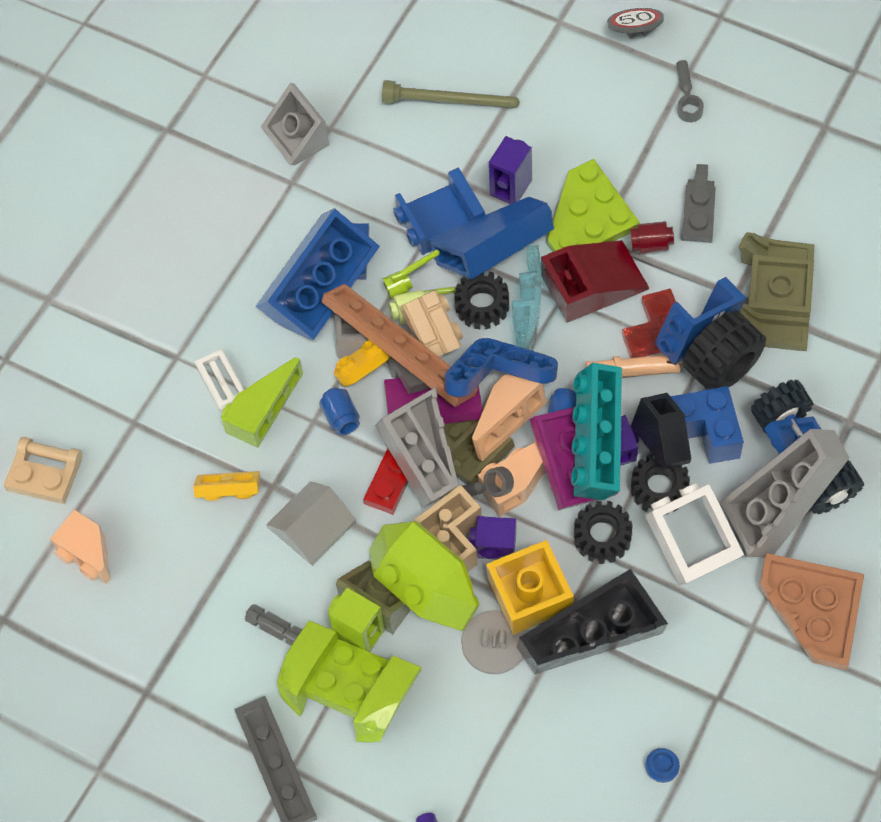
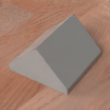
M290 83L261 127L289 163L297 165L329 146L325 120L294 83Z
M310 481L266 526L313 566L356 523V519L329 486Z

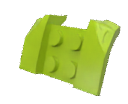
M309 620L285 656L277 679V686L282 700L298 716L303 714L307 698L354 718L356 742H380L398 708L420 674L421 667L393 655L388 660L340 640L336 631Z

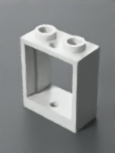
M694 483L680 490L682 497L671 502L669 496L651 504L653 511L645 514L679 585L686 584L744 555L710 484L699 488L698 484ZM701 497L726 548L687 567L662 515Z

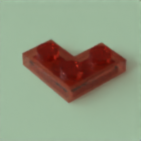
M671 288L643 295L641 303L649 322L622 329V337L630 358L647 357L662 353L654 343L672 304L676 302Z

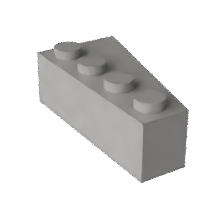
M810 429L721 501L748 557H765L766 553L775 554L848 461L849 456L834 430Z

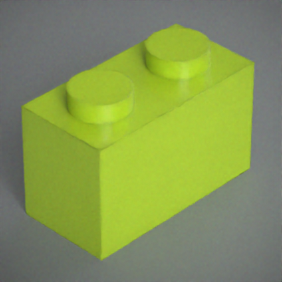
M346 588L341 596L336 595L331 601L328 615L332 630L337 632L338 638L371 652L385 631L381 607L349 588Z

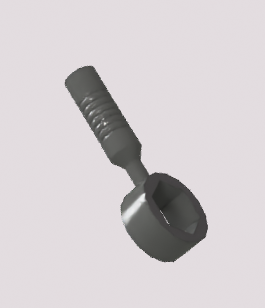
M680 60L676 65L681 91L685 93V96L680 98L678 102L677 114L682 121L692 123L701 119L704 103L698 96L690 94L692 83L688 62ZM690 104L698 107V110L690 113L683 111V107Z
M499 466L489 469L485 473L484 483L477 481L462 486L470 496L481 494L486 489L491 496L501 497L512 491L514 479L512 473L507 468ZM496 473L502 479V491L495 483Z

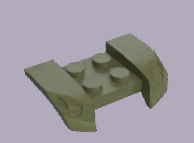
M746 232L739 245L741 263L752 265L749 302L748 305L743 304L740 313L765 335L767 339L765 347L807 351L815 244L775 240Z

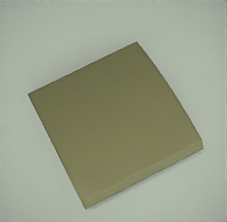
M479 419L446 423L443 428L447 446L450 447L456 477L466 485L477 482L478 474L481 473L484 467L491 463L498 464L515 447L513 439L509 437L483 461L478 459L472 436Z

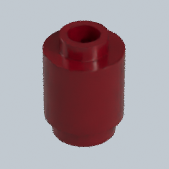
M666 221L637 224L638 227L630 228L632 252L640 251V254L669 251V245H674L673 226L667 227Z

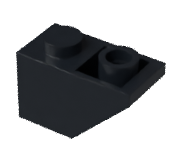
M668 393L641 398L631 423L633 430L663 469L689 464L692 457L684 413Z

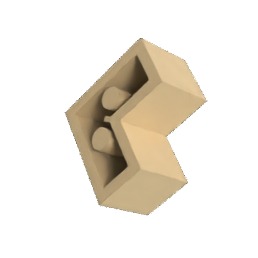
M459 485L413 521L419 522L461 558L468 572L478 565L477 549L468 541L465 535L470 532L471 527H477V516H482L481 507Z

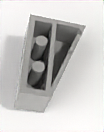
M436 388L383 417L375 425L423 507H426L459 486L450 447L447 446L443 429L445 427L443 418L440 416Z

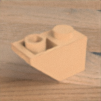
M74 509L50 538L56 549L54 554L66 564L74 562L80 566L79 570L89 579L95 581L98 578L107 584L110 580L106 538L98 524Z

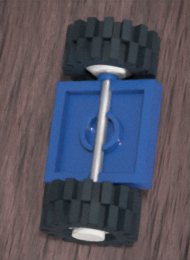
M788 380L786 384L781 382L778 387L775 388L773 386L769 388L770 391L768 393H762L760 395L761 398L756 399L754 404L751 405L752 414L763 432L768 435L772 446L779 454L810 429H821L814 416L805 417L807 415L806 412L811 411V406L814 403L799 380ZM848 460L813 504L811 510L814 514L827 513L832 508H839L840 504H846L849 502V498H854L857 492L863 489L864 482L851 461Z

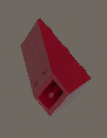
M623 240L569 245L541 257V277L566 323L649 290L647 282Z

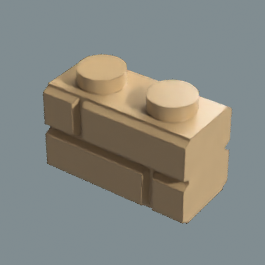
M437 290L426 293L399 306L412 336L440 357L462 346L459 341L463 338L462 332L456 322L451 323L447 311L450 310L448 301L443 294L438 295Z

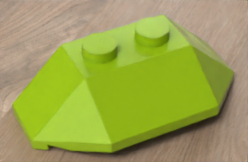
M417 521L383 525L369 549L373 576L420 618L459 631L465 630L480 604L477 596H474L472 582L464 561Z

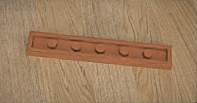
M346 284L323 295V304L431 389L436 388V392L454 407L476 395L478 387L471 394L464 397H455L447 394L444 388L445 374L451 366Z

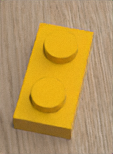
M260 471L197 475L193 485L194 497H203L204 500L208 501L218 500L222 496H235L238 499L250 498L254 494L259 493L261 485Z

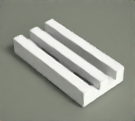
M220 349L194 362L222 414L225 406L228 403H232L236 395L233 396L214 360L220 359L238 393L243 391L244 388L223 349ZM209 364L227 397L226 400L222 401L204 365Z

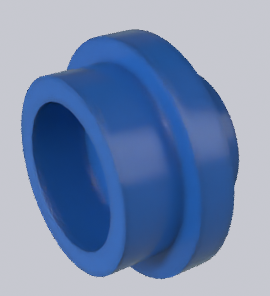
M658 748L647 756L645 769L652 780L659 783H667L678 775L680 762L676 754L671 750Z

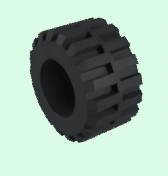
M733 310L713 320L698 334L685 354L683 367L706 390L726 386L731 387L755 365L764 350L767 339L739 311Z

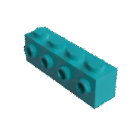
M592 362L577 373L573 383V389L576 393V406L573 410V422L576 423V432L572 442V453L575 454V467L572 470L571 483L574 486L575 497L604 501L620 492L622 367Z

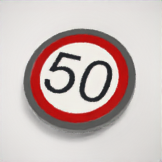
M652 8L628 9L611 15L607 20V25L610 30L626 33L632 39V33L641 32L643 36H647L648 30L660 26L664 22V14Z

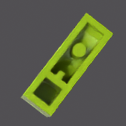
M292 358L238 393L233 402L225 406L221 420L226 434L257 448L260 446L303 375L300 359Z

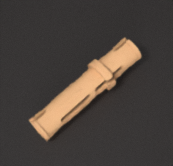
M666 355L621 359L620 356H613V360L585 361V367L592 362L622 367V377L680 373L681 364L674 365Z

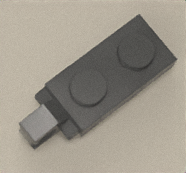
M696 164L695 180L688 179L686 185L682 241L712 243L716 187H714L715 181H707V164Z

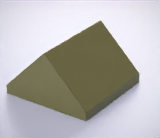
M369 560L337 579L338 595L341 596L344 590L349 588L381 607L385 630L392 635L411 611L407 605L373 576L372 565Z

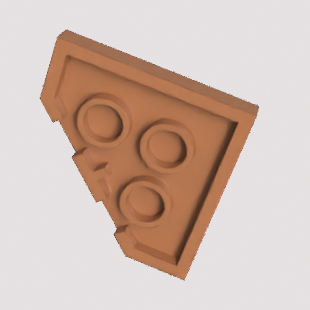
M766 553L759 584L762 593L813 663L847 670L864 574Z

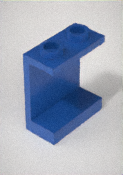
M459 167L448 172L449 185L409 203L405 202L401 193L395 195L396 207L393 208L395 218L400 225L404 223L407 228L406 236L412 247L417 246L421 255L432 251L429 242L430 238L485 215V210Z
M727 277L718 280L700 316L693 318L678 302L673 303L654 344L674 365L684 360L689 346L707 325L727 312L733 310L740 312L746 297Z

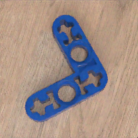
M481 338L476 340L446 372L444 388L447 394L451 396H467L475 390L493 369L536 383L548 384L557 378L558 362L555 358L495 339Z

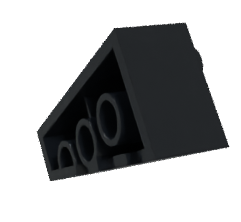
M629 569L520 636L517 649L533 673L538 674L663 634L668 623L633 571Z

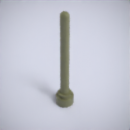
M384 80L382 88V103L394 104V101L400 102V99L517 108L520 104L519 99L512 96L401 87V84H396V81Z

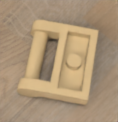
M21 437L17 444V453L3 486L9 492L65 504L82 461V450L75 448L65 450L35 443L31 438ZM31 454L66 462L64 469L30 462L28 459Z

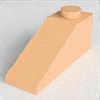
M505 374L493 385L472 436L478 459L483 461L547 403L543 384Z

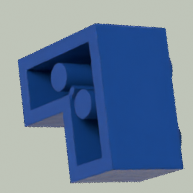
M728 386L670 396L684 413L688 439L702 436L709 464L740 459L744 441Z

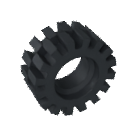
M489 271L488 276H484L483 272L472 280H468L466 277L461 278V285L457 283L456 292H454L455 310L461 322L465 319V325L470 327L474 323L475 329L480 330V325L485 324L486 330L491 329V322L496 327L500 324V318L504 320L507 317L506 312H509V291L506 282L503 283L502 277L498 275L495 279L494 272ZM479 293H487L494 298L493 303L486 307L474 306L470 300L472 296Z
M652 454L646 456V461L640 459L638 467L635 466L631 479V494L635 496L634 502L637 506L642 503V510L647 512L648 508H651L653 511L651 504L669 496L671 502L682 497L680 490L688 487L690 484L687 467L682 468V465L663 469L658 461L653 458ZM654 475H664L672 481L673 486L666 493H657L649 488L648 480Z
M601 500L596 501L595 507H592L591 503L586 505L585 511L581 509L578 513V518H575L574 544L576 549L580 548L579 553L583 557L586 554L588 555L589 561L593 562L595 558H598L599 564H604L605 559H609L610 563L616 561V556L621 559L625 555V550H629L633 525L632 521H629L630 515L627 511L622 513L623 507L619 504L616 508H613V502L607 501L606 506H602ZM604 522L612 525L616 532L614 538L608 542L595 540L590 533L591 528L595 524Z

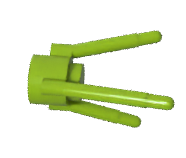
M438 250L424 256L405 269L382 278L391 300H393V295L408 293V290L413 288L408 274L440 254ZM456 286L425 290L423 292L437 290L438 295L456 292Z

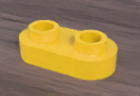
M367 340L356 352L350 356L342 357L336 363L334 376L341 385H352L385 363L390 356L372 341Z

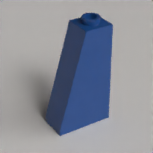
M526 197L429 239L432 251L438 250L440 252L435 257L436 264L472 280L554 229L551 218L552 211L547 202Z

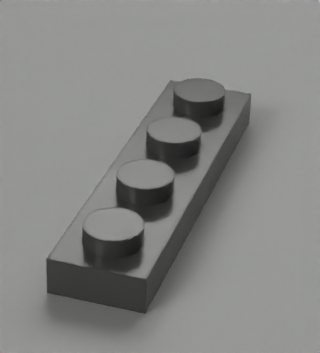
M266 696L234 709L280 821L313 822L317 820L315 811Z

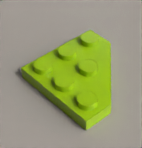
M594 158L568 171L553 220L554 229L550 231L548 236V247L552 252L569 245L616 241L630 234V228L638 227L637 224H640Z

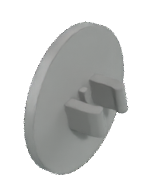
M492 610L480 613L470 620L463 631L461 640L463 654L469 664L478 671L486 674L506 673L519 665L523 659V656L517 649L519 637L524 635L526 631L524 630L513 635L502 611Z

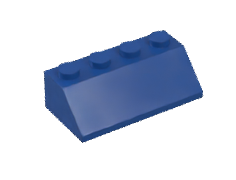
M333 208L321 214L259 300L256 307L278 325L305 338L314 340L334 312L322 303L323 295L343 284L351 288L380 246L338 210Z

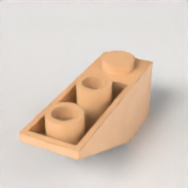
M536 440L526 448L520 447L513 450L505 460L498 464L491 463L478 474V481L484 483V475L489 469L503 466L512 473L514 487L509 494L493 497L486 489L483 491V495L498 517L525 503L546 471ZM496 473L495 483L502 491V479Z

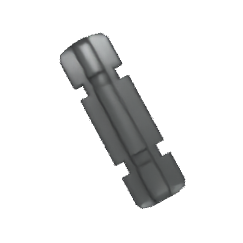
M252 604L245 615L246 622L255 627L260 625L259 629L281 641L286 639L285 643L292 646L302 631L297 626L290 627L291 623L269 611L264 613L265 609L256 604Z

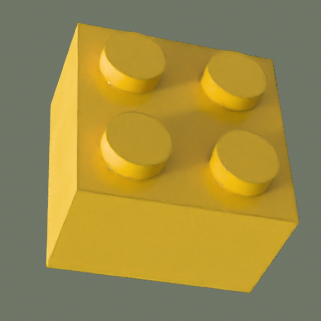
M547 540L486 564L487 579L513 635L545 622L574 604L573 593Z

